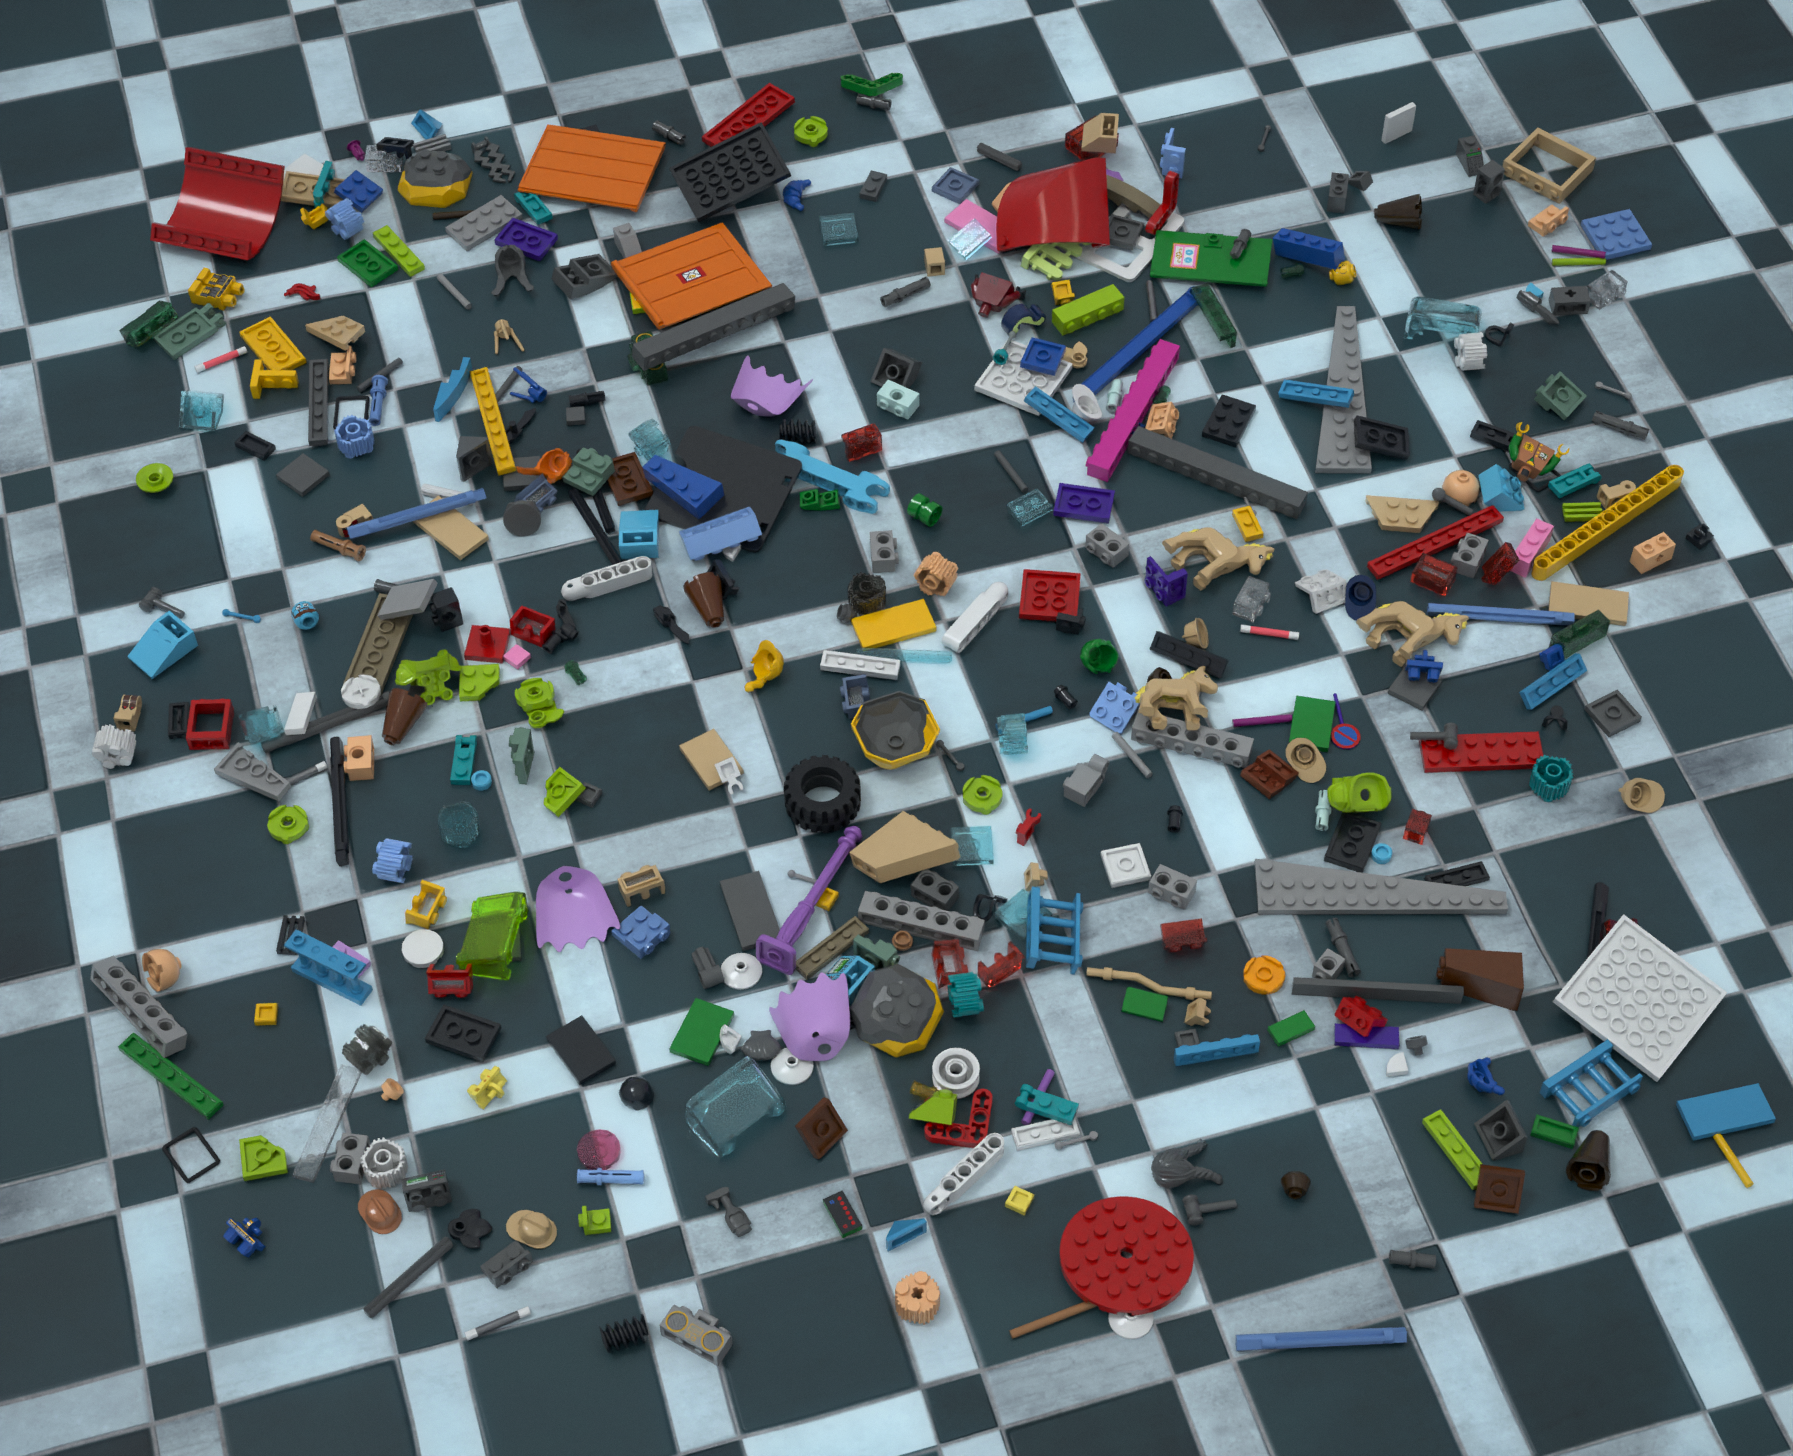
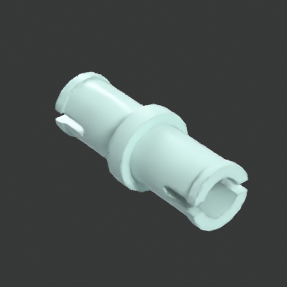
M1119 379L1112 381L1111 389L1107 394L1106 410L1111 413L1116 412L1118 403L1122 398L1123 382Z
M1320 790L1318 793V805L1315 808V813L1317 814L1315 828L1323 831L1324 827L1326 831L1328 830L1329 815L1332 809L1328 801L1327 790Z

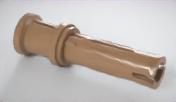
M314 530L310 537L311 541L338 550L341 555L353 557L356 561H361L366 553L364 545H356L351 540L343 541L318 530Z

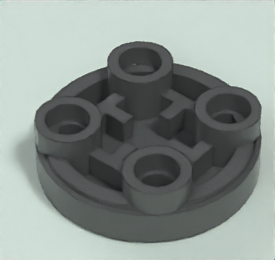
M520 500L510 502L504 511L503 523L511 534L521 537L529 536L539 529L541 513L533 501Z

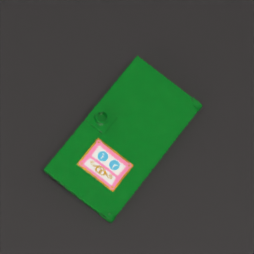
M1157 230L1149 275L1151 278L1267 287L1272 239L1250 237L1247 242V248L1243 250L1240 257L1232 259L1230 252L1234 246V240L1238 236Z

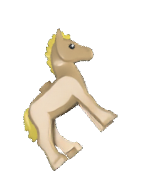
M1210 527L1182 532L1178 536L1162 541L1165 550L1170 554L1183 546L1181 551L1171 560V565L1177 571L1184 568L1186 560L1192 555L1202 554L1210 562L1193 578L1194 586L1200 591L1206 588V585L1212 579L1232 572L1245 564H1248L1250 573L1253 575L1259 574L1266 560H1270L1274 552L1272 547L1260 546V544L1255 543L1236 547L1229 538H1225L1220 532Z
M1399 601L1375 608L1368 615L1357 619L1356 624L1366 633L1371 629V626L1376 624L1375 628L1366 638V643L1373 649L1379 647L1381 636L1385 631L1397 629L1407 641L1393 654L1392 660L1395 664L1402 667L1406 664L1407 659L1411 660L1414 652L1430 644L1441 635L1445 636L1450 645H1456L1459 641L1461 630L1465 629L1468 624L1467 620L1469 617L1445 613L1444 615L1439 614L1437 617L1430 618L1423 611L1417 610L1406 602Z
M1205 666L1199 667L1196 671L1187 672L1181 679H1152L1146 683V686H1143L1136 692V703H1140L1138 713L1148 716L1154 729L1164 730L1167 726V718L1158 709L1160 707L1183 710L1187 730H1198L1200 728V718L1195 714L1202 715L1203 718L1208 716L1207 708L1199 701L1200 692L1215 694L1218 691V685L1205 673Z

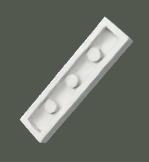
M824 650L820 670L854 675L866 674V676L897 680L901 664L900 660Z

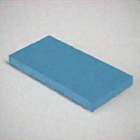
M1759 1083L1679 1100L1676 1103L1693 1141L1712 1137L1718 1133L1726 1134L1775 1123L1776 1120Z

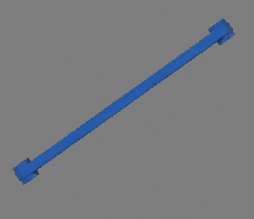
M1197 286L1190 287L1187 292L1088 377L1082 385L1088 387L1094 395L1100 392L1183 317L1198 306L1202 301V290Z

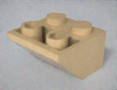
M1101 113L1085 123L1081 151L1116 153L1119 114Z

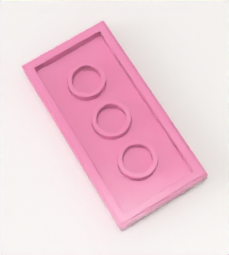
M966 199L944 218V222L994 252L1000 253L997 251V216Z

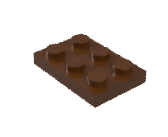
M635 452L612 458L615 472L609 477L607 483L618 506L653 495V490L649 481L645 479L643 468Z

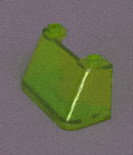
M524 892L482 896L473 901L471 908L472 916L461 953L458 952L456 956V965H459V970H465L467 964H472V974L474 976L509 980L511 969H508L507 965H509L513 958L512 949L520 922L523 923L524 919H527L529 912Z

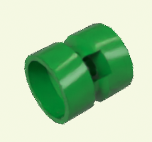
M921 493L916 494L912 498L907 508L908 515L915 519H920L928 527H932L937 523L943 511V507L934 501L930 503V499Z

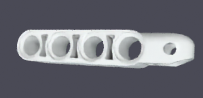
M640 556L585 573L581 577L568 580L562 586V596L567 601H574L584 597L594 598L651 579L653 575L651 560L646 556Z
M994 582L985 592H982L946 631L942 638V644L957 653H961L1007 600V585L1003 582Z
M998 1133L987 1135L941 1179L940 1185L925 1198L923 1203L925 1211L930 1215H937L949 1204L957 1201L1002 1158L1004 1154V1138ZM996 1145L998 1148H991L990 1146ZM981 1159L983 1162H976L975 1160ZM966 1173L969 1176L963 1177L961 1174ZM946 1188H953L954 1190H952V1191H947V1190H945V1189H946Z

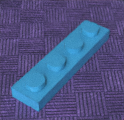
M1284 379L1278 394L1279 398L1349 408L1354 396V390Z
M1036 386L1024 399L1025 403L1082 443L1094 430L1092 425Z
M1580 653L1573 654L1519 692L1526 709L1532 710L1588 671Z
M1247 1034L1239 1038H1224L1215 1042L1205 1041L1198 1045H1182L1179 1048H1175L1174 1063L1175 1066L1257 1053L1259 1052L1260 1039L1258 1034Z

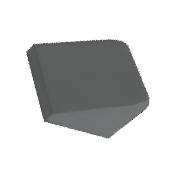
M1356 171L1348 179V184L1362 191H1365L1373 183L1370 171Z

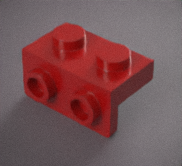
M1358 996L1354 998L1343 997L1335 1012V1017L1364 1037H1368L1373 1027H1385L1388 1021L1387 1018L1382 1016L1380 1010L1369 1007L1366 1004V1000Z

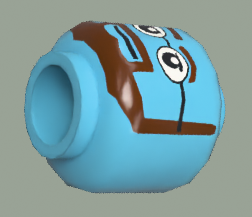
M302 601L292 608L291 617L298 628L308 630L318 623L319 614L312 603Z

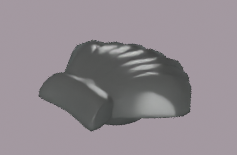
M752 1030L750 1032L751 1037L744 1043L741 1051L751 1060L765 1061L776 1056L782 1049V1046L771 1036V1030Z

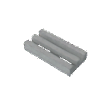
M446 134L413 144L416 153L425 149L438 152L451 149V144Z

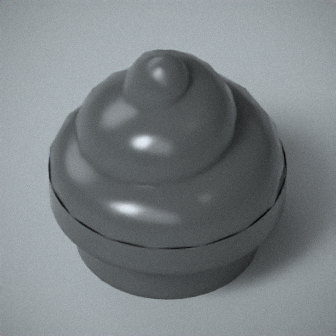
M841 604L838 607L837 619L841 622L848 623L852 618L857 617V613H855L850 604Z

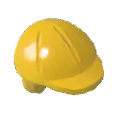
M768 640L761 641L756 654L752 658L751 663H754L753 672L757 680L747 682L744 686L745 691L749 693L754 691V689L762 688L766 681L775 679L782 672L784 665L783 655Z

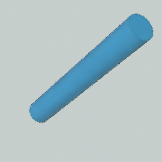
M1051 706L997 723L995 726L997 731H1001L1051 714L1053 710Z

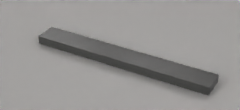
M1293 977L1292 995L1352 998L1358 996L1363 999L1461 1004L1464 994L1463 986L1301 977Z

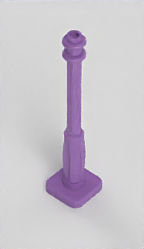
M851 826L845 828V836L838 839V848L804 901H800L786 919L776 939L765 934L758 937L756 940V959L760 963L787 975L793 974L796 969V950L792 946L805 930L812 914H814V906L848 853L856 847L855 843L862 840V832L858 827Z

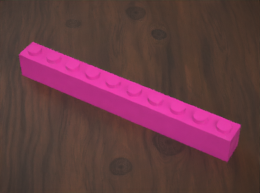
M1160 339L1157 345L1152 347L1150 357L1145 359L1143 369L1138 371L1136 381L1131 383L1129 393L1124 395L1122 405L1117 407L1114 419H1110L1107 431H1103L1100 443L1095 445L1093 455L1089 456L1086 461L1088 476L1105 482L1109 481L1128 448V442L1132 436L1131 432H1135L1139 422H1143L1177 363L1180 353L1179 345Z

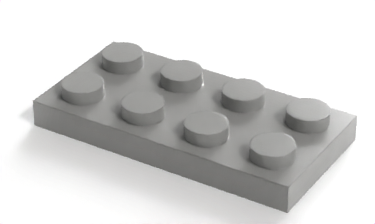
M500 195L448 225L445 229L446 233L463 249L469 251L501 232L512 217L518 220L523 219L519 210Z

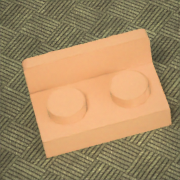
M1551 204L1529 220L1528 227L1544 237L1567 221L1569 208L1566 206L1559 210Z
M349 346L347 353H331L330 385L352 384V376H355V366L353 363H356V352L352 351V346Z
M1172 402L1153 404L1145 429L1158 434H1164L1172 439L1173 433L1176 430L1177 419H1179L1178 409L1175 408Z

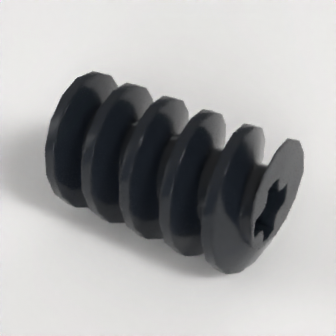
M783 419L780 424L779 440H782L784 437L785 441H789L792 438L793 442H796L799 438L800 442L803 443L805 438H807L808 443H811L814 438L815 443H817V425L815 420H812L811 425H809L808 420H805L802 425L800 419H798L796 425H794L793 419L790 420L789 424Z
M643 1314L640 1316V1321L633 1316L631 1324L626 1318L623 1319V1326L618 1321H615L614 1329L611 1328L609 1323L605 1325V1331L599 1326L604 1348L608 1353H611L612 1345H614L617 1351L620 1350L621 1343L626 1348H629L630 1340L635 1346L638 1345V1338L643 1343H646L647 1336L649 1335Z

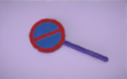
M1334 693L1333 697L1334 701H1336L1335 705L1340 724L1333 728L1331 740L1338 748L1349 750L1359 744L1360 733L1354 726L1344 724L1338 697Z

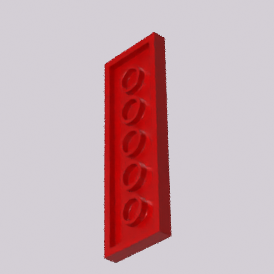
M768 83L704 134L702 142L712 147L760 122L765 127L794 104L795 97Z
M1539 731L1457 734L1458 746L1452 750L1444 747V740H1419L1424 773L1533 769L1536 760L1540 756L1543 757Z

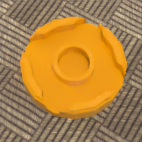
M1263 955L1258 958H1251L1246 963L1243 979L1247 987L1253 992L1261 995L1272 994L1283 986L1285 971L1283 965L1277 959Z

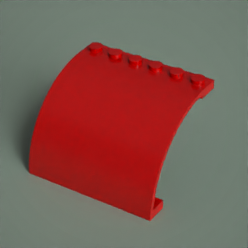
M185 147V173L178 202L166 225L156 222L152 223L150 241L244 260L252 259L263 248L273 229L282 196L285 166Z

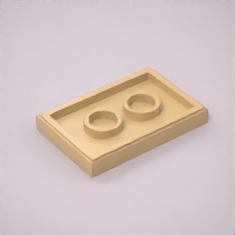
M715 729L679 745L680 751L709 791L724 784L714 765L716 763L733 757L740 774H744L743 768Z

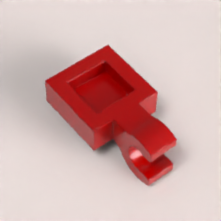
M1032 809L1026 811L1025 821L1023 824L1020 823L1016 829L1017 843L1025 846L1034 832V827L1041 821V813H1038L1036 817H1031Z

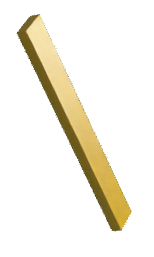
M484 367L470 371L498 476L514 472L516 467L488 368Z

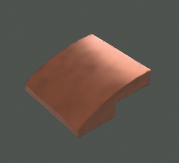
M1269 749L1257 756L1253 764L1244 768L1240 776L1268 799H1271L1287 787L1298 776L1299 772Z

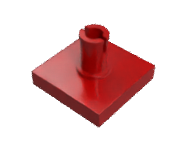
M472 625L464 653L465 660L503 664V655L506 653L510 638V628Z

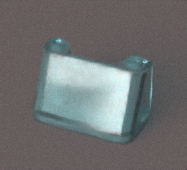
M1414 297L1411 300L1404 338L1412 340L1416 333L1423 335L1424 329L1458 335L1479 333L1482 310L1473 305L1426 297Z
M746 1056L689 1099L685 1105L687 1125L719 1158H722L725 1154L728 1155L733 1152L738 1135L765 1114L771 1117L781 1115L786 1108V1102L757 1062L751 1056Z

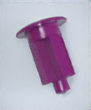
M359 140L351 141L347 145V150L351 151L358 161H363L365 153L360 147L361 142Z

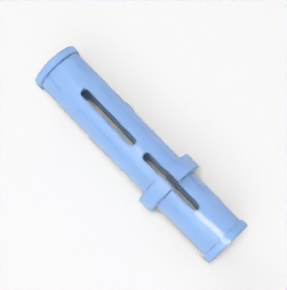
M578 1169L577 1183H597V1185H602V1183L643 1184L644 1170Z

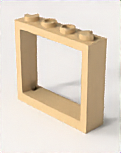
M1537 128L1504 160V175L1560 204L1593 171L1596 157ZM1535 145L1579 169L1562 186H1559L1517 164V162Z

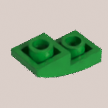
M818 489L800 492V507L805 510L817 511L839 509L840 493L838 489L819 493Z

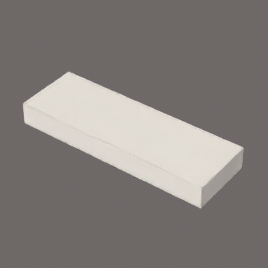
M315 692L296 693L284 728L286 735L305 734L317 698Z
M1075 1118L1072 1125L1052 1119L1011 1129L1017 1151L1080 1137Z

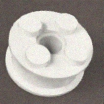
M949 1048L939 1053L935 1058L932 1066V1080L937 1091L941 1089L950 1090L953 1094H958L957 1099L966 1097L975 1091L979 1084L980 1066L977 1058L970 1051L962 1048Z

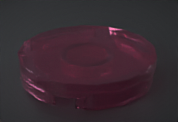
M598 1129L588 1132L580 1139L577 1152L579 1161L587 1169L597 1170V1168H602V1170H607L619 1160L621 1149L615 1134L608 1130Z

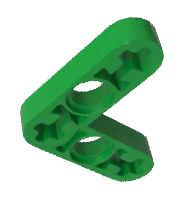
M890 73L874 81L850 74L841 76V87L867 96H877L903 84V74Z

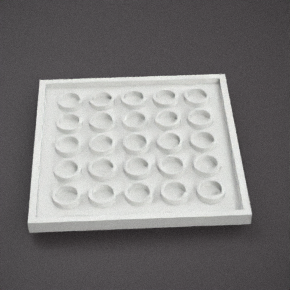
M1623 914L1552 1002L1601 1040L1606 1041L1608 1039L1613 1044L1614 1050L1658 1082L1727 992Z

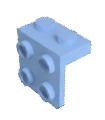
M1171 128L1170 132L1165 135L1164 143L1166 144H1163L1161 148V155L1163 157H1161L1160 167L1162 168V175L1166 176L1171 170L1178 173L1179 178L1182 179L1186 148L1173 146L1174 128Z
M1108 682L1091 709L1090 716L1121 734L1136 710L1139 709L1140 703H1136L1135 697L1137 694L1135 692L1130 695L1126 692L1127 688L1117 682L1114 685Z

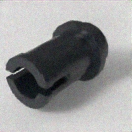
M1059 685L1054 690L1056 699H1060L1068 710L1077 705L1078 701L1069 693L1067 686Z
M1173 805L1167 810L1169 815L1167 829L1170 832L1176 833L1180 831L1183 811L1180 806Z

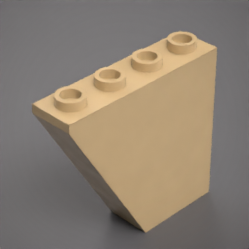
M904 811L849 852L854 867L879 883L960 858L959 845L954 839L946 837L941 831H936L927 823L921 822L914 815H909Z

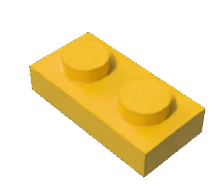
M1251 506L1232 510V516L1245 542L1263 538L1264 533Z

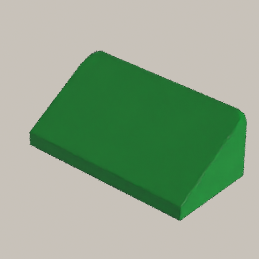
M1127 987L1121 1012L1163 1022L1168 997Z

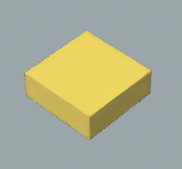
M1014 1186L1005 1202V1207L1025 1216L1034 1199V1194Z

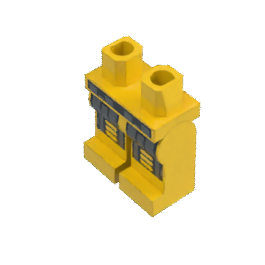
M205 267L197 276V280L188 289L192 303L203 306L210 303L214 308H219L222 311L227 306L234 308L237 302L234 295L242 296L245 292L243 284L236 282L235 276L211 273L210 269Z

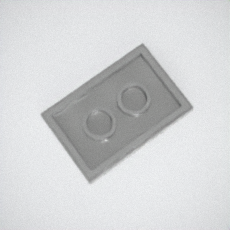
M429 579L391 587L377 616L381 620L423 613L438 583L435 579Z

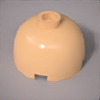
M1465 470L1451 472L1445 478L1442 489H1444L1448 496L1466 506H1469L1470 503H1475L1480 492L1479 481L1475 475Z
M165 949L150 950L142 956L143 970L149 973L150 977L146 979L152 989L158 992L166 990L176 983L182 967L178 957H175L174 954Z

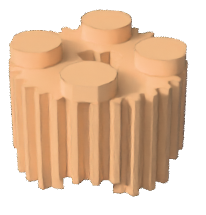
M933 552L931 556L928 555L923 559L913 576L918 580L917 583H920V591H923L924 594L926 593L928 596L932 594L945 596L957 579L958 573L956 572L958 566L944 559L939 552Z
M918 1271L914 1275L911 1273L910 1276L906 1275L905 1279L902 1278L897 1283L895 1288V1306L898 1316H901V1319L905 1321L907 1319L909 1322L913 1321L914 1324L918 1322L925 1325V1322L930 1323V1319L934 1320V1315L937 1314L940 1307V1290L937 1282H934V1279H931V1276H928L926 1272Z

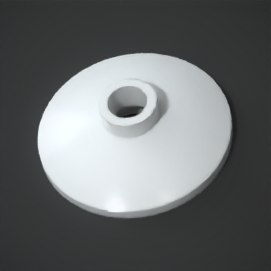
M733 954L725 959L721 965L724 983L733 989H749L756 985L762 976L761 963L751 954Z
M788 1048L780 1050L771 1061L773 1076L777 1081L785 1085L801 1084L813 1072V1061L796 1058Z
M1118 1312L1117 1314L1109 1313L1108 1320L1112 1330L1120 1337L1138 1339L1145 1336L1151 1330L1154 1316L1153 1312L1135 1315L1134 1317L1128 1316L1127 1313Z

